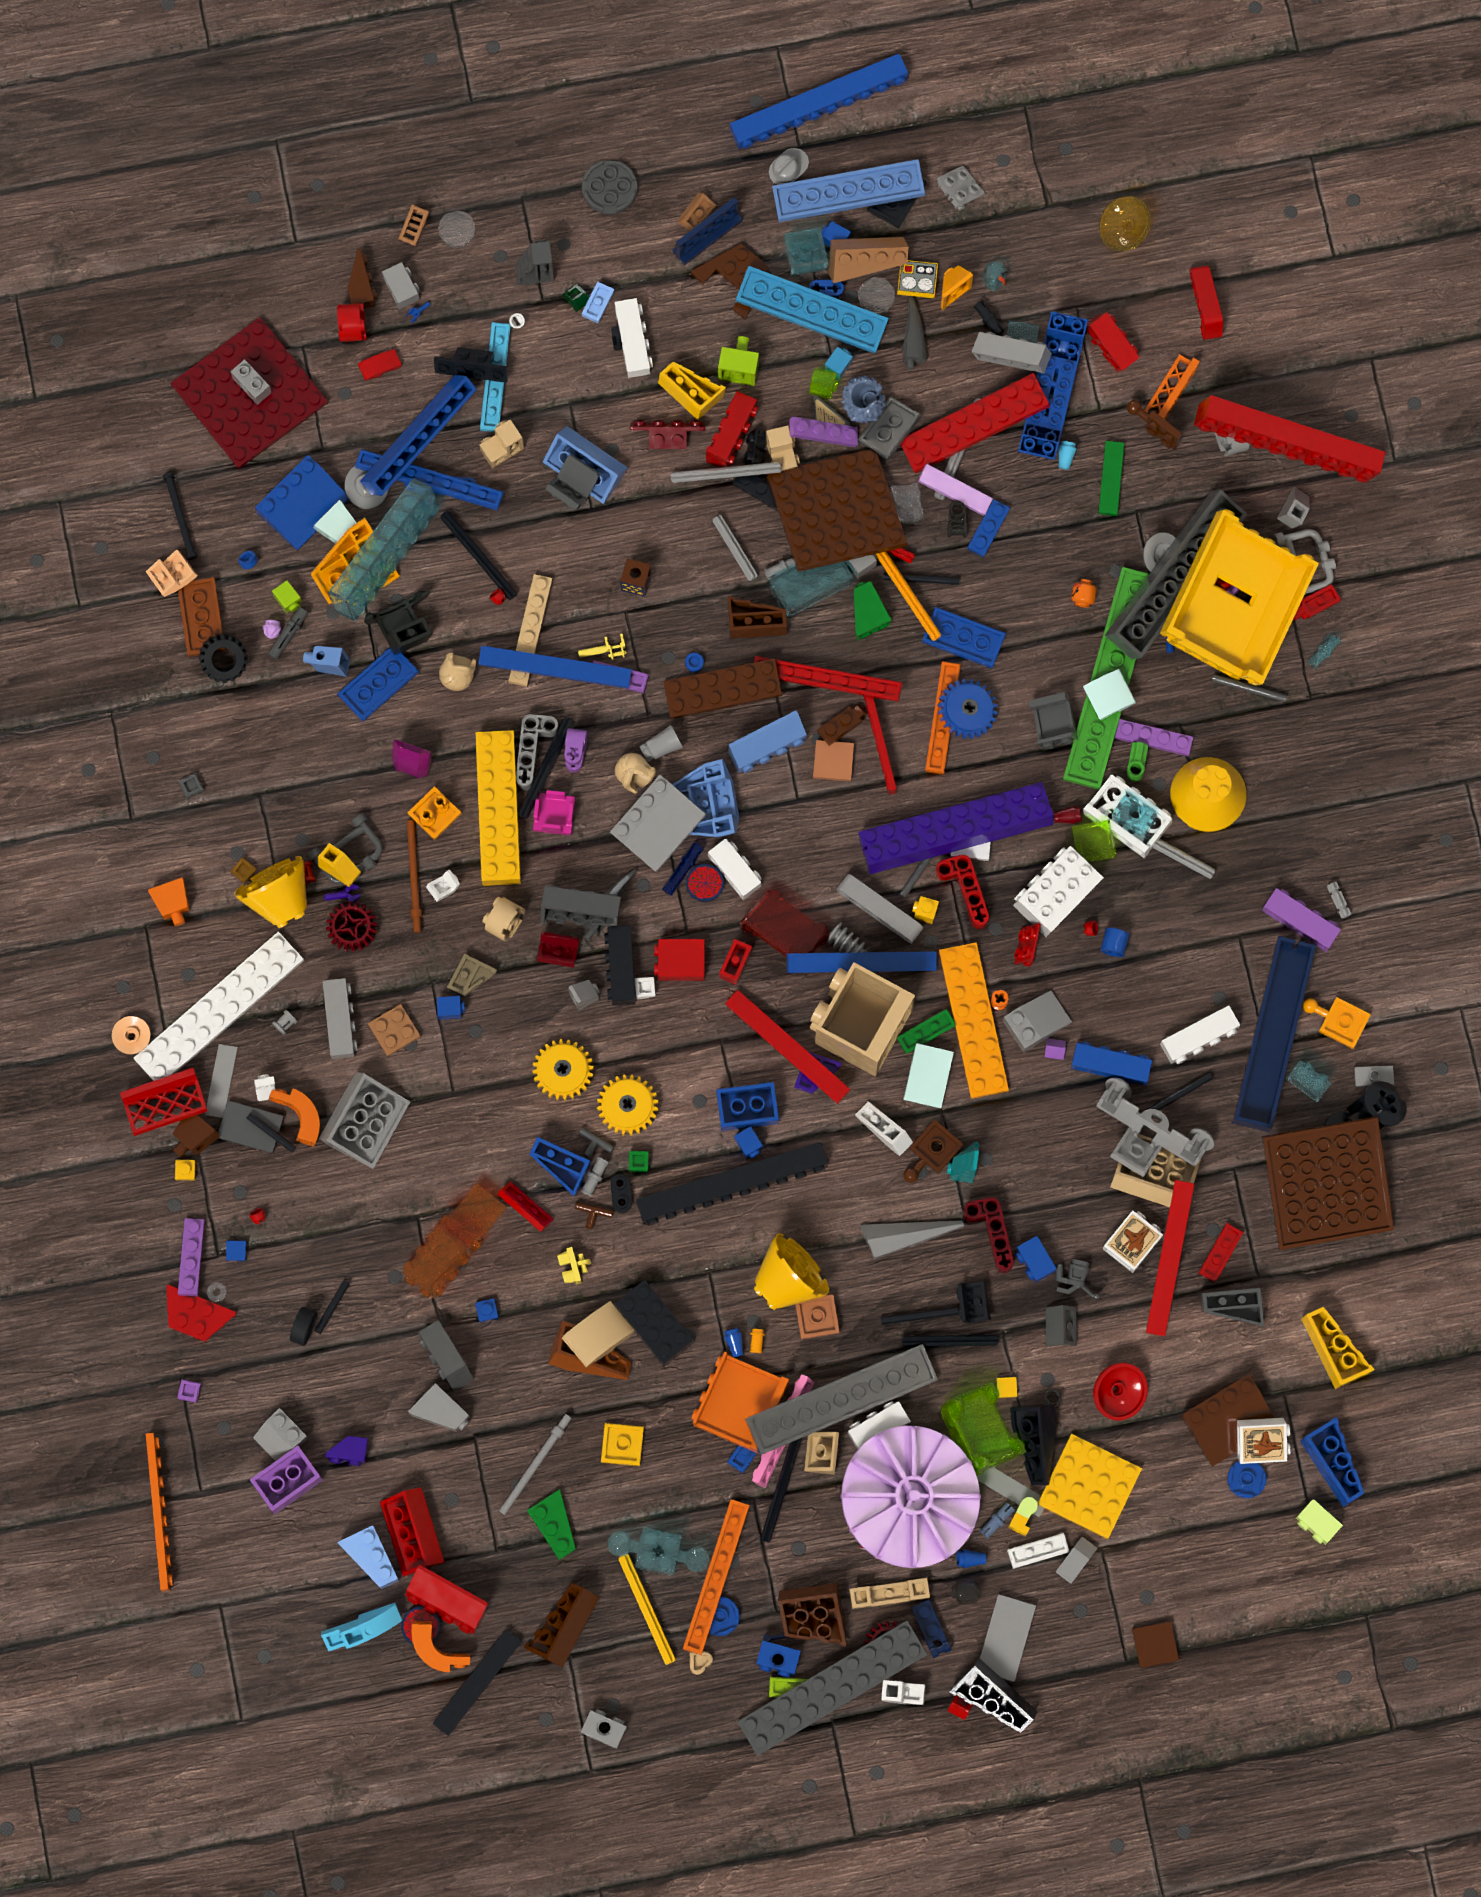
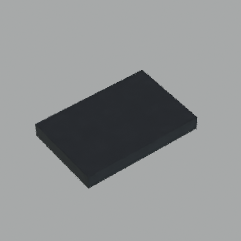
M922 179V180H923V185H924V187H925V185L927 184V181L924 180V179ZM917 198L868 206L867 212L899 229Z

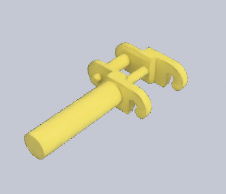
M620 634V645H609L606 636L604 637L606 645L579 650V658L610 652L608 656L612 660L613 657L620 655L624 658L626 651L623 650L625 649L623 634ZM621 647L620 652L612 653V649Z

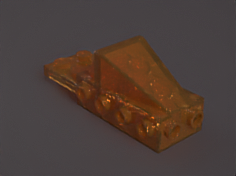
M476 1183L453 1213L451 1212L449 1216L446 1214L439 1222L440 1224L436 1225L435 1229L427 1237L429 1239L425 1245L421 1244L416 1250L415 1258L412 1261L409 1259L403 1266L404 1280L412 1287L414 1285L419 1287V1292L426 1298L431 1297L435 1299L437 1296L440 1297L446 1290L445 1286L449 1281L452 1282L457 1277V1271L460 1267H464L471 1259L469 1256L472 1252H476L482 1246L483 1237L507 1207Z

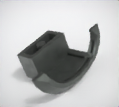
M418 591L409 599L377 613L368 612L366 613L364 623H377L394 655L428 641L432 632L424 617L418 619L412 607L427 598L430 592Z

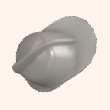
M787 149L770 165V179L776 185L795 182L808 168V156L801 149Z

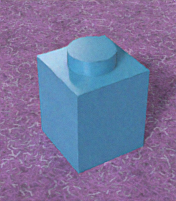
M837 347L825 363L824 371L841 380L852 364V354L844 348L840 349Z

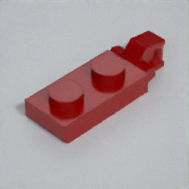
M1331 584L1302 599L1292 621L1300 617L1303 620L1309 619L1340 603L1341 598L1334 586Z

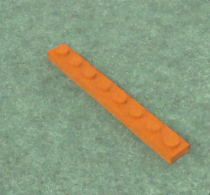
M147 1433L146 1443L160 1590L166 1592L170 1591V1586H173V1577L168 1572V1566H171L170 1554L167 1555L166 1547H169V1536L165 1535L164 1527L168 1526L167 1516L163 1515V1508L166 1507L165 1496H161V1488H164L163 1476H159L162 1461L161 1457L157 1455V1449H160L159 1437L156 1438L154 1433Z
M730 1500L683 1646L685 1651L702 1656L750 1506L748 1504Z

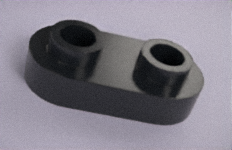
M618 1174L610 1182L612 1205L616 1212L623 1214L627 1213L632 1206L630 1182L625 1175ZM618 1181H623L624 1185L622 1187H618L616 1183ZM620 1200H625L626 1204L624 1206H620L618 1202Z

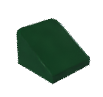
M578 284L562 294L576 312L585 307L589 300L587 293Z

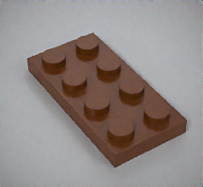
M214 577L193 580L178 590L188 657L200 655V648H202L204 641H207L210 636H216L215 634L218 633L223 634ZM225 647L217 649L214 653L226 651Z

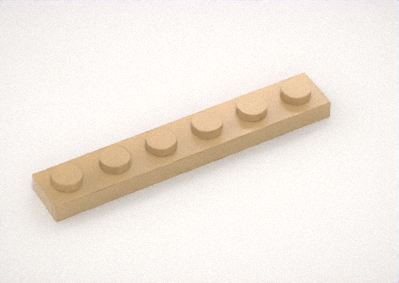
M535 574L533 576L516 651L532 654L536 652L552 585V578ZM511 671L509 683L527 687L530 673Z

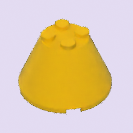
M1213 757L1198 758L1185 764L1176 773L1170 789L1171 804L1178 818L1184 821L1187 826L1203 832L1219 831L1229 827L1241 815L1246 803V786L1240 773L1226 761Z
M296 856L294 861H291L290 858L285 859L250 878L251 883L247 886L242 884L237 888L234 893L235 897L267 921L277 925L278 928L287 925L288 921L292 918H295V920L305 915L304 911L307 908L304 860L301 856Z
M781 1233L773 1237L755 1278V1292L759 1296L763 1295L767 1300V1304L773 1310L826 1296L829 1293L828 1282L826 1279L822 1280L819 1275L821 1269L796 1241L792 1238L788 1240L783 1238L784 1234Z

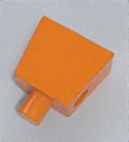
M183 878L148 889L164 920L172 918L174 926H180L185 923L183 913L190 910Z

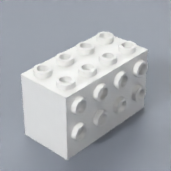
M1071 846L1067 850L1063 847L1053 858L1055 862L1050 861L1040 871L1043 875L1040 877L1037 874L1027 885L1029 889L1026 890L1024 888L1014 898L1017 902L1013 906L1031 924L1040 923L1039 931L1045 937L1104 878Z

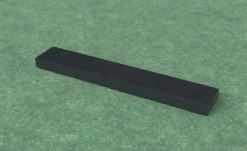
M506 1629L434 1721L433 1725L449 1736L522 1641Z

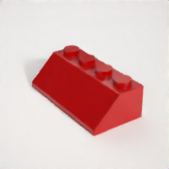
M422 1487L404 1490L380 1502L403 1577L414 1574L419 1564L430 1569L444 1563Z
M420 1564L405 1594L407 1600L412 1604H420L425 1607L424 1609L428 1613H436L446 1623H453L459 1626L462 1632L473 1635L483 1620L488 1606L486 1601Z

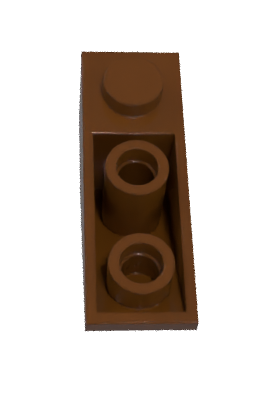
M357 249L348 284V293L351 304L363 303L364 309L375 306L374 300L377 299L375 288L371 289L369 284L373 282L370 271L366 272L365 266L368 265L366 254L362 255L361 250Z

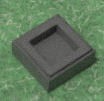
M196 773L178 781L187 799L204 792Z

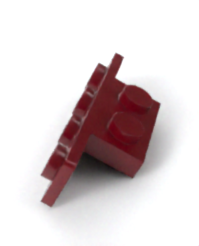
M635 420L634 423H630V430L649 431V449H687V431H705V423H702L700 420H692L690 423H683L682 420H673L672 423H664L663 420H654L653 423H645V420Z

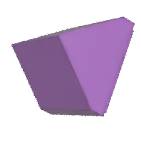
M1047 1038L1044 1058L1064 1060L1066 1041Z

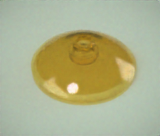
M1124 196L1112 201L1104 209L1099 221V233L1103 242L1116 251H1128L1140 245L1148 235L1151 226V214L1147 205L1140 199L1132 196Z

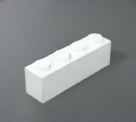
M637 298L615 302V311L628 378L649 375L653 363L651 356L648 357L646 351L650 350L648 339H644L643 335L646 332L645 321L641 322L640 315H643L642 305L637 303Z
M1227 1006L1162 1040L1160 1045L1171 1064L1175 1062L1180 1064L1187 1060L1186 1056L1192 1053L1197 1055L1204 1051L1203 1047L1209 1044L1212 1047L1220 1043L1222 1037L1227 1035L1229 1038L1237 1034L1240 1024L1230 1006Z

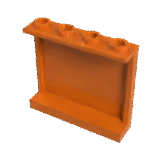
M724 1352L723 1356L719 1355L715 1366L717 1369L715 1374L711 1373L709 1376L707 1392L703 1391L699 1401L702 1403L699 1409L695 1408L692 1414L693 1426L758 1454V1449L745 1419L779 1405L789 1385V1379L783 1376L781 1378L733 1358L727 1352Z

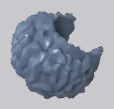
M866 375L863 377L858 376V378H852L848 382V386H844L841 403L844 404L843 408L847 410V415L851 421L867 424L869 421H877L883 413V409L886 407L885 395L881 394L882 386L877 383L876 379Z

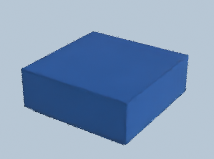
M226 1241V1261H246V1241Z

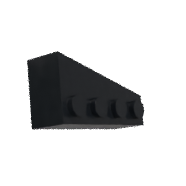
M980 1658L954 1683L949 1692L965 1699V1702L981 1708L986 1714L989 1715L990 1713L997 1717L999 1721L1020 1733L1034 1720L1038 1712Z

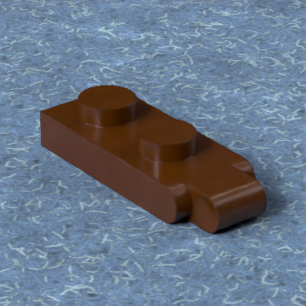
M860 705L855 708L850 706L818 728L817 733L830 746L863 722L862 718L867 713Z

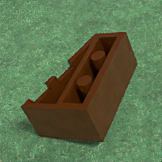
M728 595L730 639L787 635L786 609L766 604L760 605L749 600H739Z

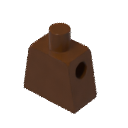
M198 1115L183 1119L173 1132V1135L180 1141L173 1151L180 1157L188 1149L195 1155H198L216 1141L220 1135Z

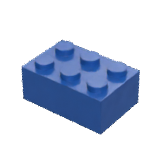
M774 1082L716 1090L721 1132L745 1129L750 1126L760 1127L779 1124Z

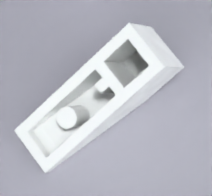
M867 1102L855 1114L869 1130L897 1155L900 1156L913 1143L905 1130L870 1102Z

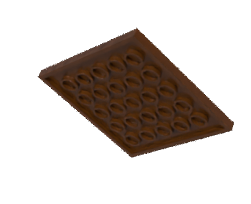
M873 449L800 465L797 468L784 470L780 473L767 474V480L797 572L907 547V541L877 452Z
M1377 1116L1262 1136L1279 1250L1394 1230Z

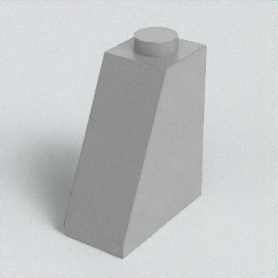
M436 1383L408 1411L412 1417L455 1432L459 1429L462 1431L470 1423L468 1421L470 1416Z

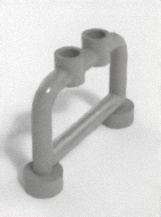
M1305 529L1283 535L1282 532L1273 535L1275 545L1291 550V554L1295 556L1293 540L1308 536L1315 540L1316 550L1320 555L1326 579L1325 581L1309 585L1305 594L1321 590L1333 583L1334 574L1332 569H1336V564L1333 558H1328L1327 552L1330 551L1328 541H1323L1317 531Z

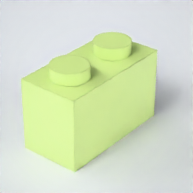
M1314 1499L1296 1517L1298 1520L1297 1524L1306 1531L1308 1529L1313 1533V1539L1319 1544L1323 1542L1326 1545L1343 1526Z

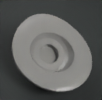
M354 466L348 472L345 479L347 497L359 508L372 509L377 507L386 498L388 490L383 496L371 495L360 482L367 471L357 469Z
M1157 533L1146 542L1143 556L1146 567L1150 572H1152L1176 538L1173 535Z

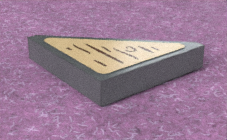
M813 395L815 420L850 426V423L818 396Z

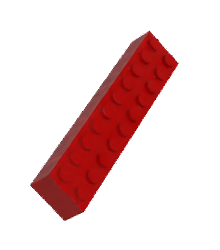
M1212 395L1199 404L1194 426L1199 427L1201 431H1212L1220 437L1233 438L1238 443L1246 442L1252 444L1254 448L1267 449L1272 454H1283L1288 459H1298L1310 466L1317 465L1322 470L1335 471L1343 477H1354L1359 482H1368L1380 474L1385 457L1384 451Z

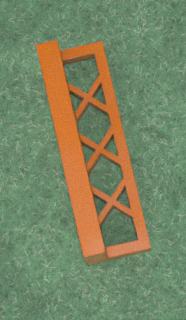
M1179 354L1144 411L1148 413L1150 409L1158 408V415L1166 420L1196 372L1200 361L1195 358L1190 361ZM1180 361L1188 365L1185 372H1178L1177 365ZM1177 377V385L1169 388L1167 381L1170 378ZM1167 392V401L1159 403V394Z

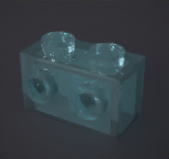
M1300 1060L1287 1077V1080L1318 1102L1330 1087V1079L1323 1073L1318 1074L1314 1071V1067L1309 1062H1302Z

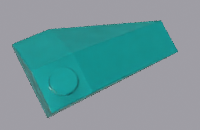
M974 1142L953 1157L952 1163L948 1162L947 1174H950V1180L973 1183L977 1169L979 1142Z

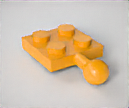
M1337 997L1329 1011L1318 1006L1317 1001L1313 998H1308L1303 1002L1305 1012H1315L1325 1017L1319 1030L1320 1033L1354 1049L1371 1014Z

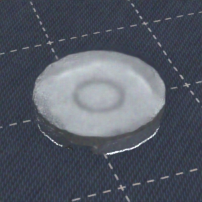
M462 211L445 214L438 226L439 236L442 241L454 248L468 245L473 240L476 232L472 217Z
M873 277L861 284L858 290V301L863 309L880 315L892 307L895 301V291L887 280Z

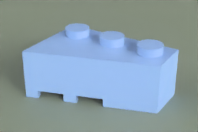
M373 1525L337 1542L381 1589L399 1581Z

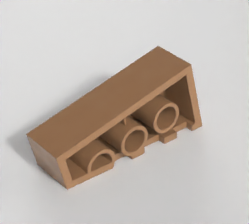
M904 237L831 240L828 274L832 282L837 283L907 264L909 247Z

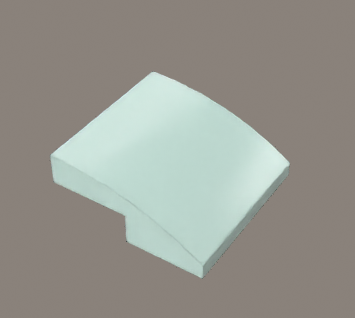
M1120 669L1083 686L1100 720L1107 718L1117 711L1121 712L1136 703Z

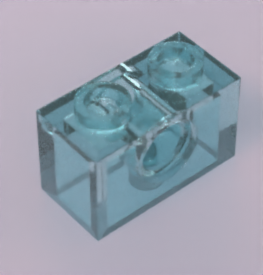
M1124 795L1112 813V820L1145 838L1157 820V814L1150 806L1146 805L1144 807L1134 797ZM1138 812L1141 816L1139 818H1132L1130 814Z

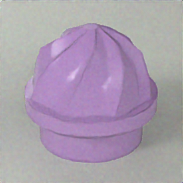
M266 620L265 625H263L264 634L270 639L278 637L282 630L279 621Z

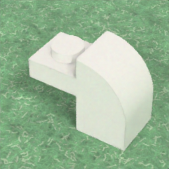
M883 1680L881 1700L898 1704L924 1705L926 1685Z

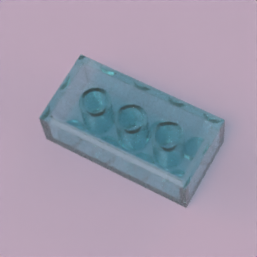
M845 562L797 572L795 566L769 580V588L780 608L786 609V618L853 584V576Z

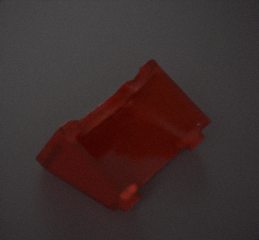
M775 889L772 891L767 890L740 921V928L746 933L753 931V936H758L784 955L786 960L787 954L817 953L829 937L828 928L822 923L817 924L782 899V895Z

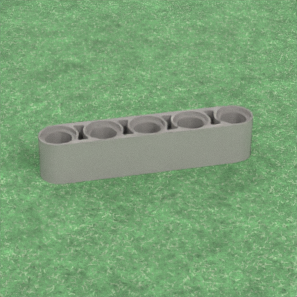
M850 874L846 875L836 889L846 899L911 944L923 930V926Z

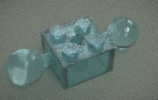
M643 1528L640 1542L633 1541L623 1531L613 1533L607 1542L609 1551L615 1556H625L629 1552L637 1553L636 1569L674 1576L677 1562L685 1563L686 1567L693 1572L704 1571L710 1562L709 1554L701 1547H694L688 1551L679 1550L682 1535ZM658 1547H661V1550L664 1551V1554H660L659 1557H657L656 1553L653 1552V1550H656Z

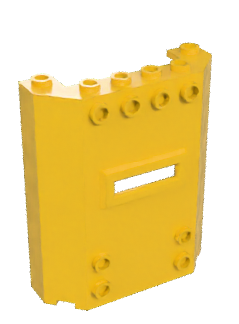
M1224 509L1216 512L1160 634L1168 637L1166 641L1169 644L1237 680L1242 678L1255 686L1262 685L1319 563L1314 561V557L1309 554L1295 556L1291 554V550L1275 545V541L1272 539H1264L1259 536V532L1253 529H1246L1232 511ZM1220 578L1252 596L1249 603L1216 586L1217 579Z

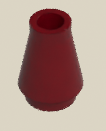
M1075 805L1053 812L1055 823L1077 824V822H1082L1080 807H1075Z

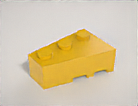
M675 362L667 366L660 373L658 384L697 420L724 397L726 387L718 386L710 382V379L702 378Z

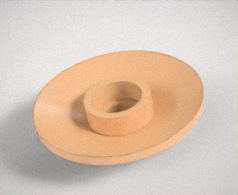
M135 1016L124 1017L115 1024L112 1030V1041L115 1047L122 1053L137 1054L147 1047L150 1041V1029L141 1018ZM130 1034H135L133 1040L128 1038Z

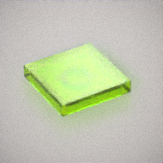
M1110 819L1072 826L1076 851L1087 862L1117 857Z

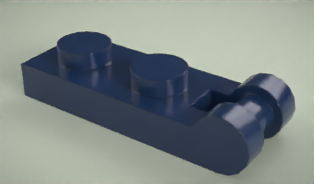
M930 1600L911 1607L933 1659L942 1652H950V1645ZM940 1639L941 1645L935 1647L933 1642Z

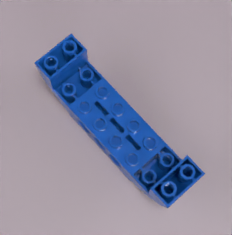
M1051 311L1044 344L1047 345L1052 354L1045 373L1037 372L1036 379L1050 407L1026 419L1018 452L1055 460L1088 319Z

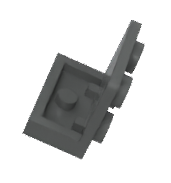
M570 454L567 456L558 476L547 485L546 490L552 496L566 503L568 507L577 510L586 503L600 475L596 470Z

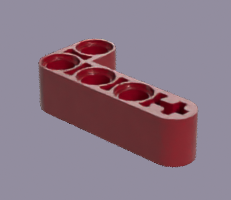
M989 1197L967 1203L963 1211L964 1218L970 1222L983 1219L985 1221L997 1271L1002 1274L1010 1272L1014 1262L1000 1202L994 1197ZM993 1203L996 1205V1210L990 1212L986 1209V1205ZM974 1207L978 1213L975 1216H970L967 1213V1209ZM998 1222L1001 1228L995 1231L990 1227V1224ZM998 1240L1003 1241L1005 1248L997 1249L995 1242ZM1007 1252V1254L1004 1255L1005 1262H1009V1264L1007 1265V1268H1004L1003 1265H1000L1002 1262L1001 1255Z

